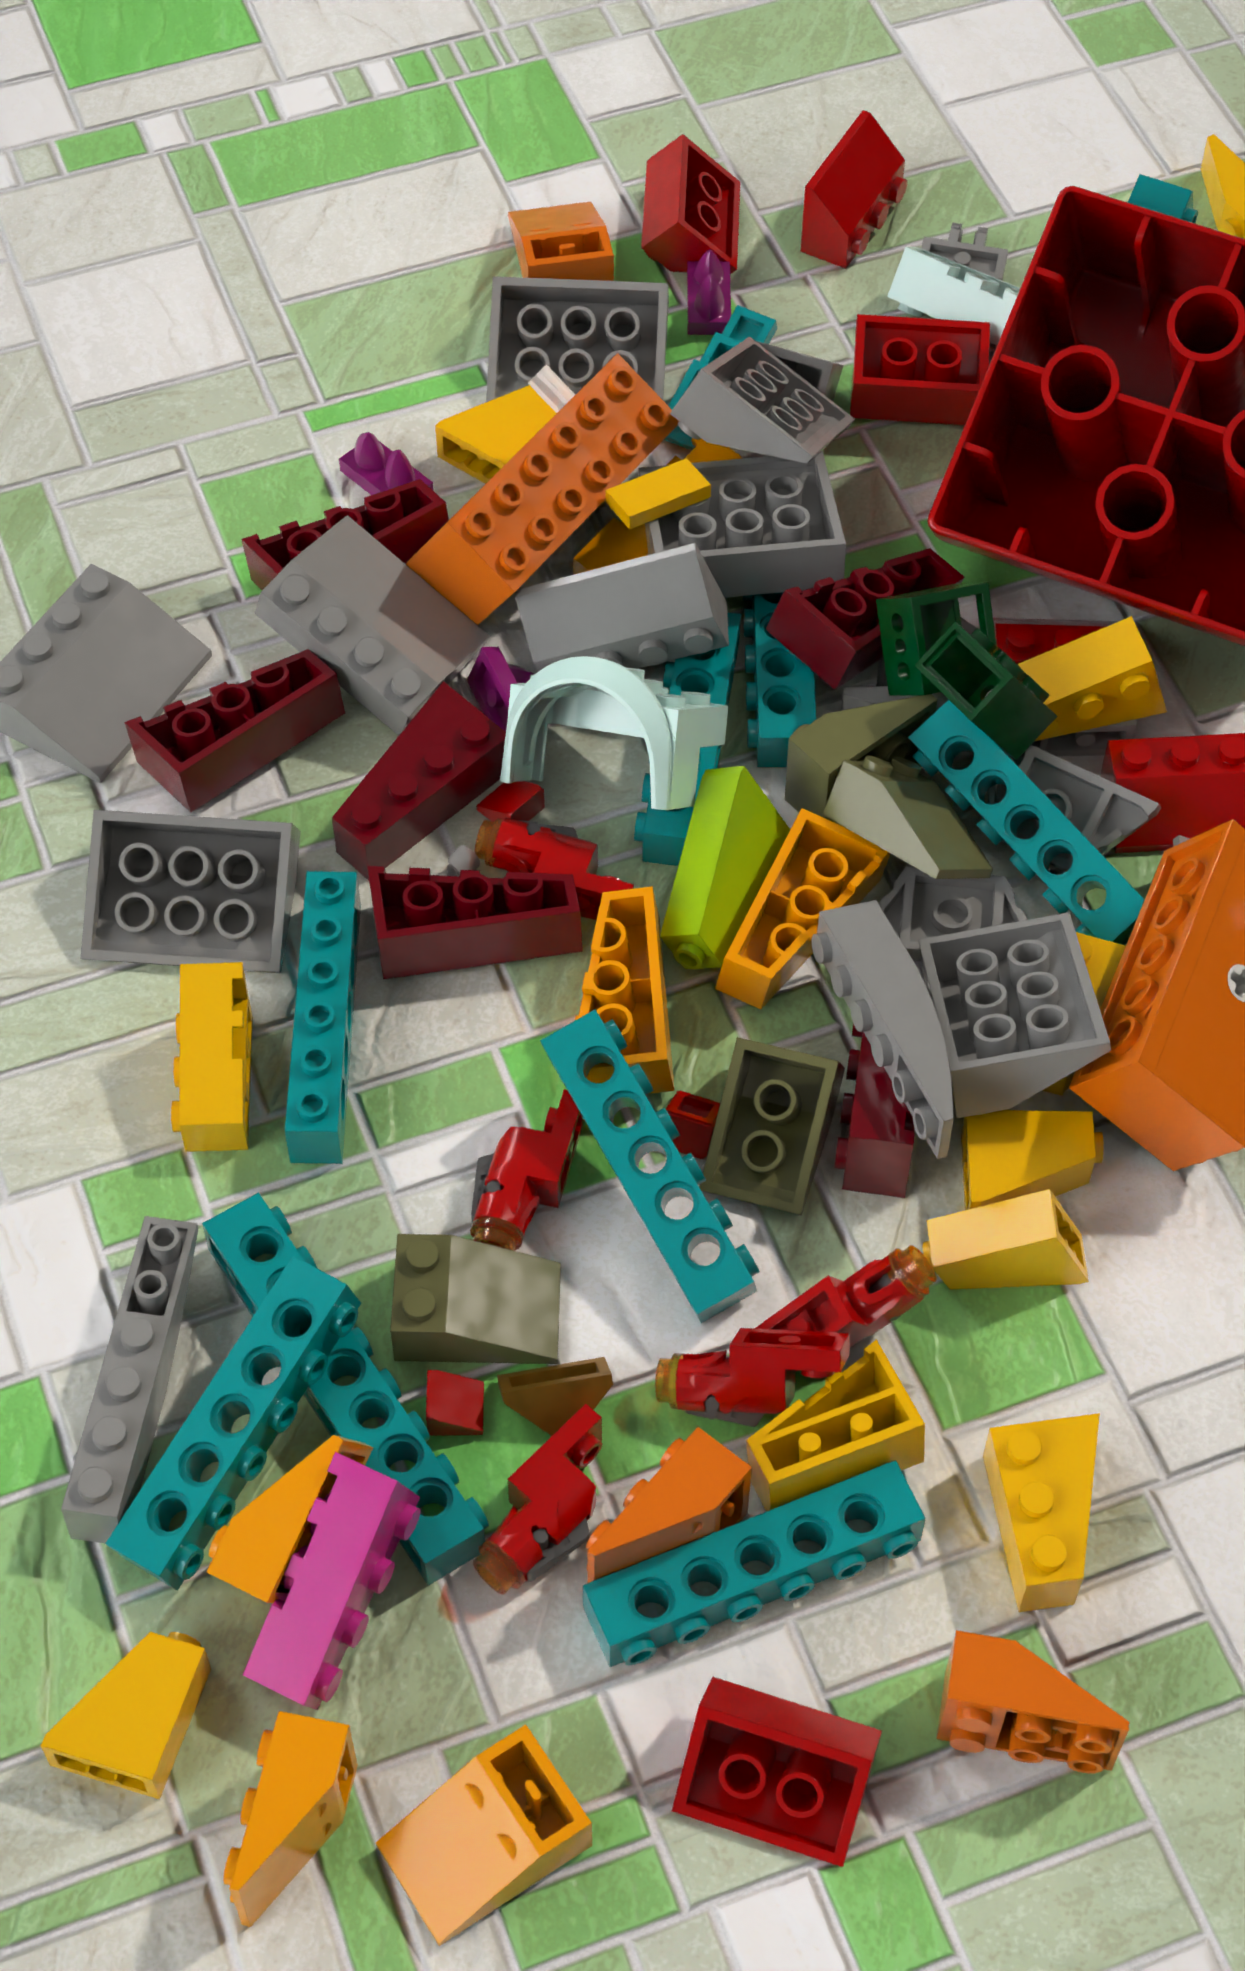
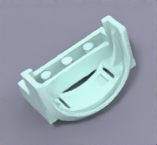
M590 656L562 659L544 667L535 675H531L527 683L511 684L500 781L509 784L522 780L543 781L548 724L552 723L644 738L650 762L651 808L673 810L693 807L695 805L700 747L725 745L728 705L710 703L711 695L706 693L681 692V695L668 694V688L663 687V681L644 679L645 670L626 668L608 659Z

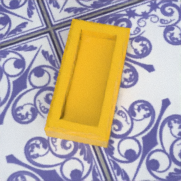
M687 458L606 490L607 505L629 530L711 497V484Z

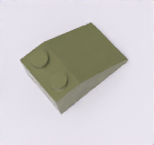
M929 694L824 714L811 724L800 726L793 732L788 741L785 801L798 812L803 808L834 822L822 814L843 760L864 761L866 756H873L887 762H892L894 757H901L920 766L912 757L919 749L908 737L936 712L938 699Z
M866 756L864 761L843 760L822 815L935 879L991 877L993 867L937 783L919 773L921 767L918 764L901 757H894L892 762H887L873 756Z
M737 1037L703 1171L706 1181L701 1183L699 1187L701 1191L802 1216L834 1116L845 1071L844 1066L837 1060Z
M397 1234L390 1330L394 1361L558 1364L561 1263L454 1235Z

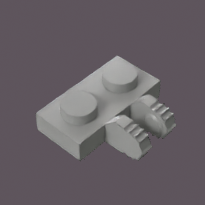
M952 223L948 240L930 237L923 238L922 249L1003 280L1008 250L986 246L988 228L978 227L973 244L961 242L963 230L962 224Z

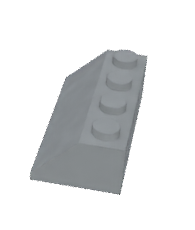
M696 543L518 589L515 592L531 657L538 671L559 660L582 656L608 659L626 668L639 669L729 646L727 601Z

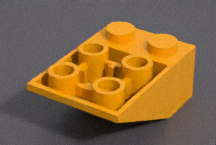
M278 1711L273 1731L264 1730L257 1753V1766L263 1767L257 1789L248 1788L241 1809L240 1823L247 1826L241 1848H231L224 1871V1884L230 1885V1902L235 1904L242 1925L251 1927L343 1823L358 1766L350 1726L347 1724Z
M525 1724L470 1760L376 1842V1846L437 1944L441 1946L592 1846V1822Z

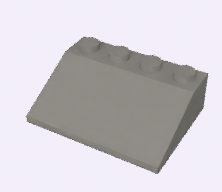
M493 276L486 402L528 386V382L546 364L576 395L617 353L663 400L669 306L668 283Z
M750 336L703 367L670 413L679 420L678 426L680 429L694 439L700 440L702 438L707 443L806 464L848 429L855 420Z
M823 451L808 464L773 456L692 463L711 484V497L645 523L648 555L696 543L725 598L784 592L786 589L797 586L801 590L813 588L817 580L831 577L834 581L844 579L846 541ZM668 465L639 468V477Z
M348 515L293 558L261 591L255 614L299 652L309 649L336 672L339 686L398 736L444 681L446 684H449L490 638L484 630Z
M90 564L0 662V732L102 783L132 748L124 722L139 716L142 717L144 722L160 716L164 712L163 707L171 704L212 657L211 649L130 582Z
M94 810L81 959L171 966L197 963L243 962L244 971L281 973L297 880L301 831L294 824L286 822Z
M1070 912L918 939L924 983L932 998L945 1039L952 1081V1099L957 1118L1011 1109L1111 1051L1110 1040Z

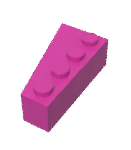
M338 1452L334 1453L327 1470L337 1476L333 1488L324 1499L320 1497L315 1499L307 1521L311 1522L310 1533L313 1535L308 1546L304 1545L298 1552L292 1554L285 1571L284 1588L290 1590L286 1601L277 1599L271 1605L243 1672V1676L303 1706L318 1710L322 1700L328 1702L335 1694L343 1675V1670L338 1668L348 1646L354 1648L361 1640L369 1621V1616L364 1614L374 1592L381 1594L389 1583L395 1567V1562L390 1559L400 1539L406 1541L413 1533L421 1512L416 1507L420 1499L417 1494L400 1482Z

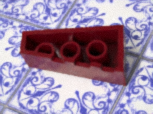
M421 479L365 497L363 506L354 509L338 506L323 511L324 519L303 526H299L296 520L279 526L280 534L260 540L258 534L241 540L251 580L263 590L293 558L347 515L404 564L449 521L446 502Z
M931 548L887 560L882 568L870 570L865 566L852 570L850 576L844 579L834 581L831 577L817 580L813 588L801 590L797 586L786 589L765 630L836 690L877 662L883 654L876 599L950 584H961L965 577Z
M307 649L252 671L251 679L240 684L221 683L209 688L210 696L188 705H184L182 700L164 706L165 714L145 722L139 716L124 723L137 763L192 813L346 713L336 672Z
M443 681L333 815L332 823L336 853L368 880L367 866L388 867L500 780L506 732Z
M367 866L383 980L583 952L581 912L573 874L507 872L504 878H488L481 875L480 870H460V876L431 875L430 868H409V874L386 873L385 866Z
M853 1024L852 1037L862 1038L860 1050L850 1049L846 1080L856 1081L855 1094L844 1093L840 1124L850 1125L849 1138L838 1137L834 1168L845 1170L842 1190L905 1198L915 1137L913 1116L906 1104L900 1103L896 1099L892 1088V1080L885 1068L879 1067L875 1063L871 1044L864 1032H858Z

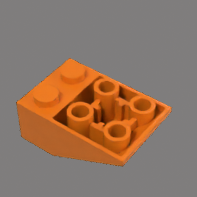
M591 201L508 212L523 278L614 281V254L608 231Z
M699 1427L685 1441L681 1438L676 1439L662 1456L660 1470L649 1482L645 1479L638 1481L626 1496L623 1503L625 1509L612 1523L608 1520L603 1521L588 1539L586 1544L588 1549L586 1568L588 1571V1583L740 1523L748 1514L752 1467Z
M956 1630L945 1671L937 1731L938 1740L949 1741L951 1747L964 1752H981L985 1748L1008 1752L1012 1759L1025 1763H1039L1044 1759L1066 1762L1070 1769L1081 1773L1095 1774L1102 1772L1103 1769L1112 1771L1129 1731L1128 1720L1017 1641Z

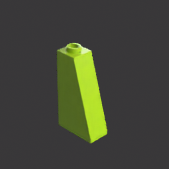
M745 766L707 769L701 778L660 933V938L674 954L676 961L685 969L696 970L722 967L724 957L790 831L786 822Z

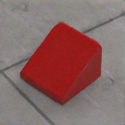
M523 780L510 784L503 782L476 805V810L498 827H500L505 817L530 821L545 808L544 789L537 784Z
M684 1091L676 1092L666 1111L680 1136L672 1140L678 1152L686 1155L691 1153L693 1157L699 1159L706 1158L720 1107L719 1102Z
M427 1370L426 1423L429 1435H483L484 1381L440 1370Z

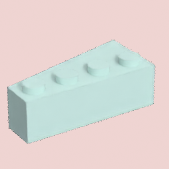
M905 247L887 297L900 302L899 310L917 317H922L924 313L933 318L943 320L990 322L989 347L996 348L1020 288L920 247Z

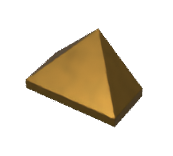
M605 1357L497 1375L504 1404L551 1436L585 1404L594 1410L613 1385L612 1373Z

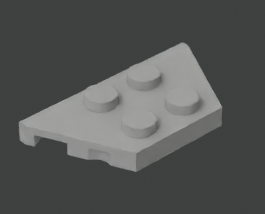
M1030 745L1017 760L1000 747L1102 855L1158 815L1161 809L1159 803L1033 745ZM994 785L987 790L988 804H997L1002 801L1007 791L1005 785ZM1027 819L1023 821L1017 829V838L1029 839L1038 832L1039 820ZM1067 853L1059 854L1052 859L1050 864L1067 872L1072 865L1073 856Z
M906 866L894 882L893 891L884 895L878 903L913 961H921L918 939L1028 920L1024 911L1016 905L1014 901L1015 894L1005 876L991 875L990 878L935 879L915 867Z

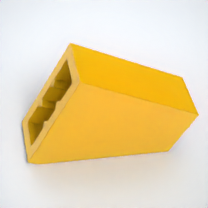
M528 385L438 422L435 425L437 457L486 484L557 413Z
M1002 1110L964 1117L961 1148L965 1210L1048 1189L1056 1197L1089 1184L1094 1163H1102L1104 1154L1102 1132H1094L1093 1112Z
M1050 1189L926 1220L929 1241L923 1242L922 1245L926 1266L930 1273L936 1272L950 1290L1074 1285L1089 1282L1082 1234Z
M149 1632L45 1735L41 1748L49 1765L160 1800L211 1671L205 1648L201 1647V1643L195 1638L180 1632H170L168 1637Z

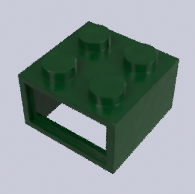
M988 582L950 584L876 599L889 696H924L941 692L914 665L955 621L962 627L958 598L971 595L976 596L980 630L996 644Z
M955 621L914 665L972 723L1016 760L1058 717L1044 704L1050 695L978 628L970 635Z

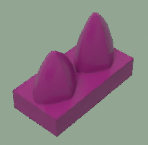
M710 249L702 255L699 261H687L688 335H714L715 332L722 334L731 317L730 262L719 261L716 254Z
M370 432L360 434L356 440L355 447L339 458L340 471L370 495L421 479L433 490V482L412 467L404 452L401 450H390Z
M482 647L467 678V682L483 714L506 732L511 684L527 683L531 675L535 674L520 666L507 664L499 647Z

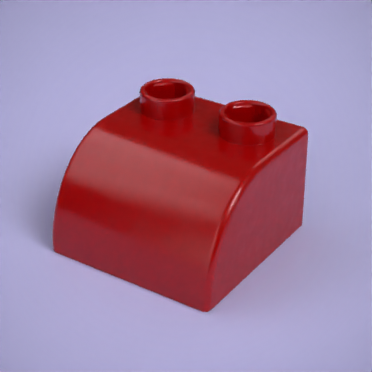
M1068 186L1062 189L1057 196L928 515V526L933 534L942 541L1245 646V239L1077 186Z

